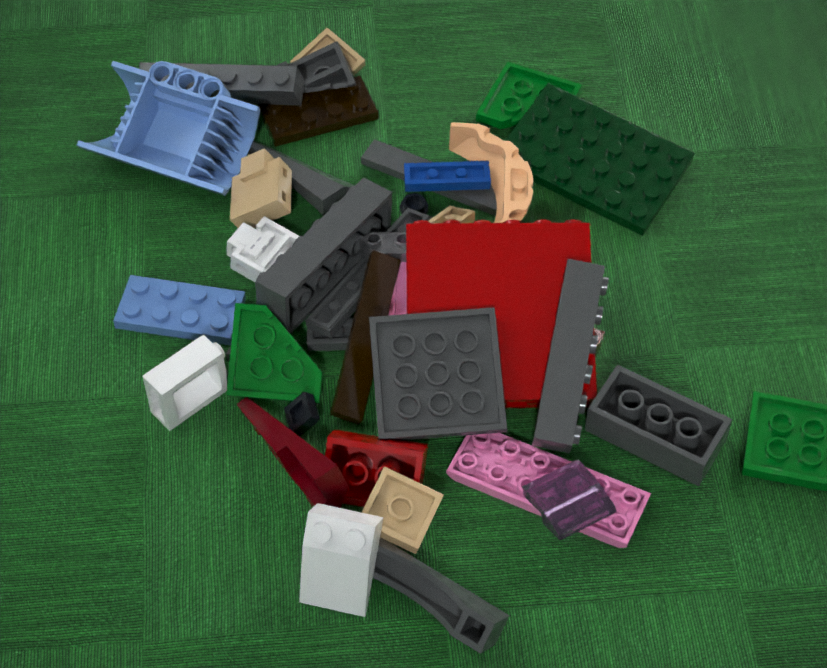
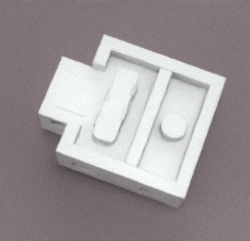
M265 216L256 225V229L243 222L227 241V256L231 257L230 268L256 282L259 274L266 272L275 263L280 254H284L293 246L299 236Z

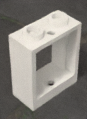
M203 334L142 376L150 411L169 431L227 391L228 371L225 367V352L217 342L212 343Z

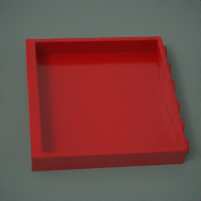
M542 219L536 220L534 223H521L519 220H507L503 223H491L488 220H477L473 223H461L457 220L430 223L426 220H417L412 224H406L407 314L495 307L505 408H539L567 260L573 259L591 263L590 223H582V221L577 219L566 220L564 223H552L550 220ZM590 353L587 364L593 365L590 384L584 383L582 395H587L586 408H589L597 396L595 354Z

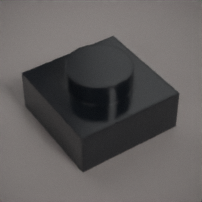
M303 392L284 408L289 429L299 437L320 421L313 394Z

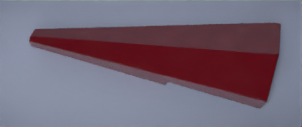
M248 397L237 403L242 414L254 426L253 428L257 434L262 436L269 450L293 482L304 493L311 506L319 503L341 508L349 485L338 466Z

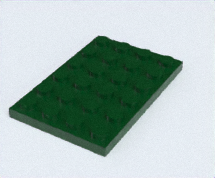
M549 83L505 140L511 141L519 149L518 153L523 160L528 161L533 175V182L642 236L693 161L695 155L694 152Z

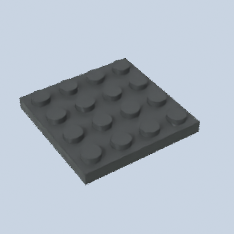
M495 307L369 317L379 439L415 440L507 432Z

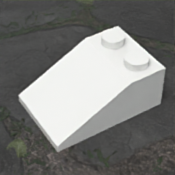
M319 503L308 512L302 545L300 603L362 617L366 616L383 517Z

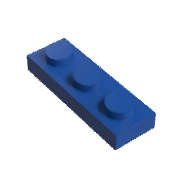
M489 161L404 163L405 192L490 189Z

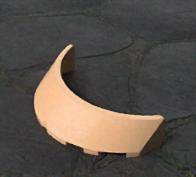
M452 122L450 124L449 150L468 161H489L491 186L497 203L494 223H503L507 220L521 221L526 215L533 197V175L528 161L523 160L518 153L519 149L511 141H503L491 134L490 128L480 124Z

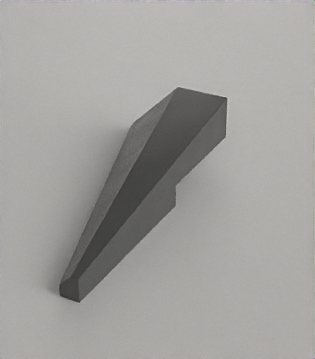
M338 41L290 64L284 61L276 65L298 67L305 79L303 93L357 85Z
M255 140L248 153L250 155L265 148L274 159L280 157L292 170V189L294 188L323 216L329 211L333 203L341 200L346 195L348 189L354 186Z

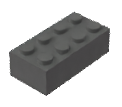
M617 365L588 408L585 431L688 482L700 486L727 441L732 419Z

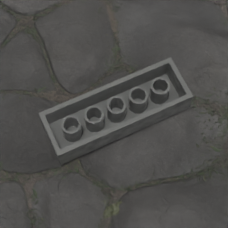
M364 177L355 186H351L346 195L338 202L333 203L329 211L321 219H317L303 236H299L289 250L284 254H280L275 263L266 272L259 274L255 282L256 305H266L291 334L362 259L359 246L360 240L369 233L386 232L391 227L392 192Z

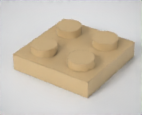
M384 466L361 513L383 517L380 538L416 554L444 494Z

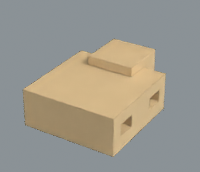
M264 148L241 158L240 174L232 177L230 221L237 228L243 222L256 228V225L264 216L273 221L291 213L292 170L280 157L274 159Z

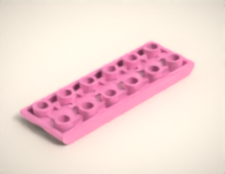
M501 433L466 435L446 470V474L456 482L617 548L627 547L651 496V493Z

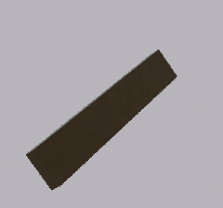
M375 250L369 255L330 411L331 416L357 425L363 420L373 378L369 317L388 315L401 261Z

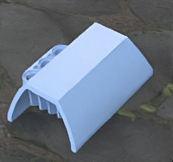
M112 61L111 66L123 80L131 101L129 105L125 106L127 110L124 116H121V122L118 128L115 129L116 132L113 136L87 143L79 140L77 146L81 149L225 196L232 187V177L240 174L241 158L248 155L254 141L259 122L260 108L256 105L231 98L230 92L221 80L208 74L166 61L156 62L151 66L149 72ZM169 75L168 79L161 82L164 76ZM194 82V85L186 90L187 85ZM220 90L218 95L210 97L214 91Z

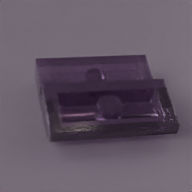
M578 459L522 486L524 497L541 513L543 524L559 540L616 513V507L603 487Z

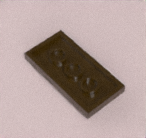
M361 76L354 77L357 85L353 87L303 93L302 105L258 104L260 114L274 146L378 120V110Z

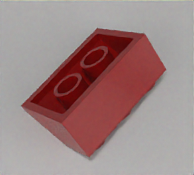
M334 429L327 436L325 456L338 466L349 485L343 504L364 507L384 466L422 484L428 444L406 440H381L378 436Z

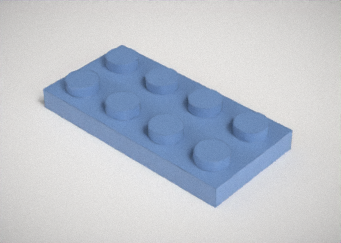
M130 275L113 322L116 329L196 340L204 334L212 343L217 342L218 344L231 345L235 303L245 304L246 295L245 291Z

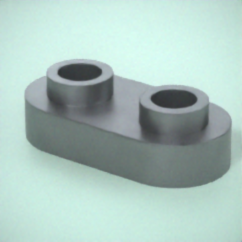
M372 232L360 240L361 255L367 261L370 253L375 250L401 260L400 262H406L405 232Z

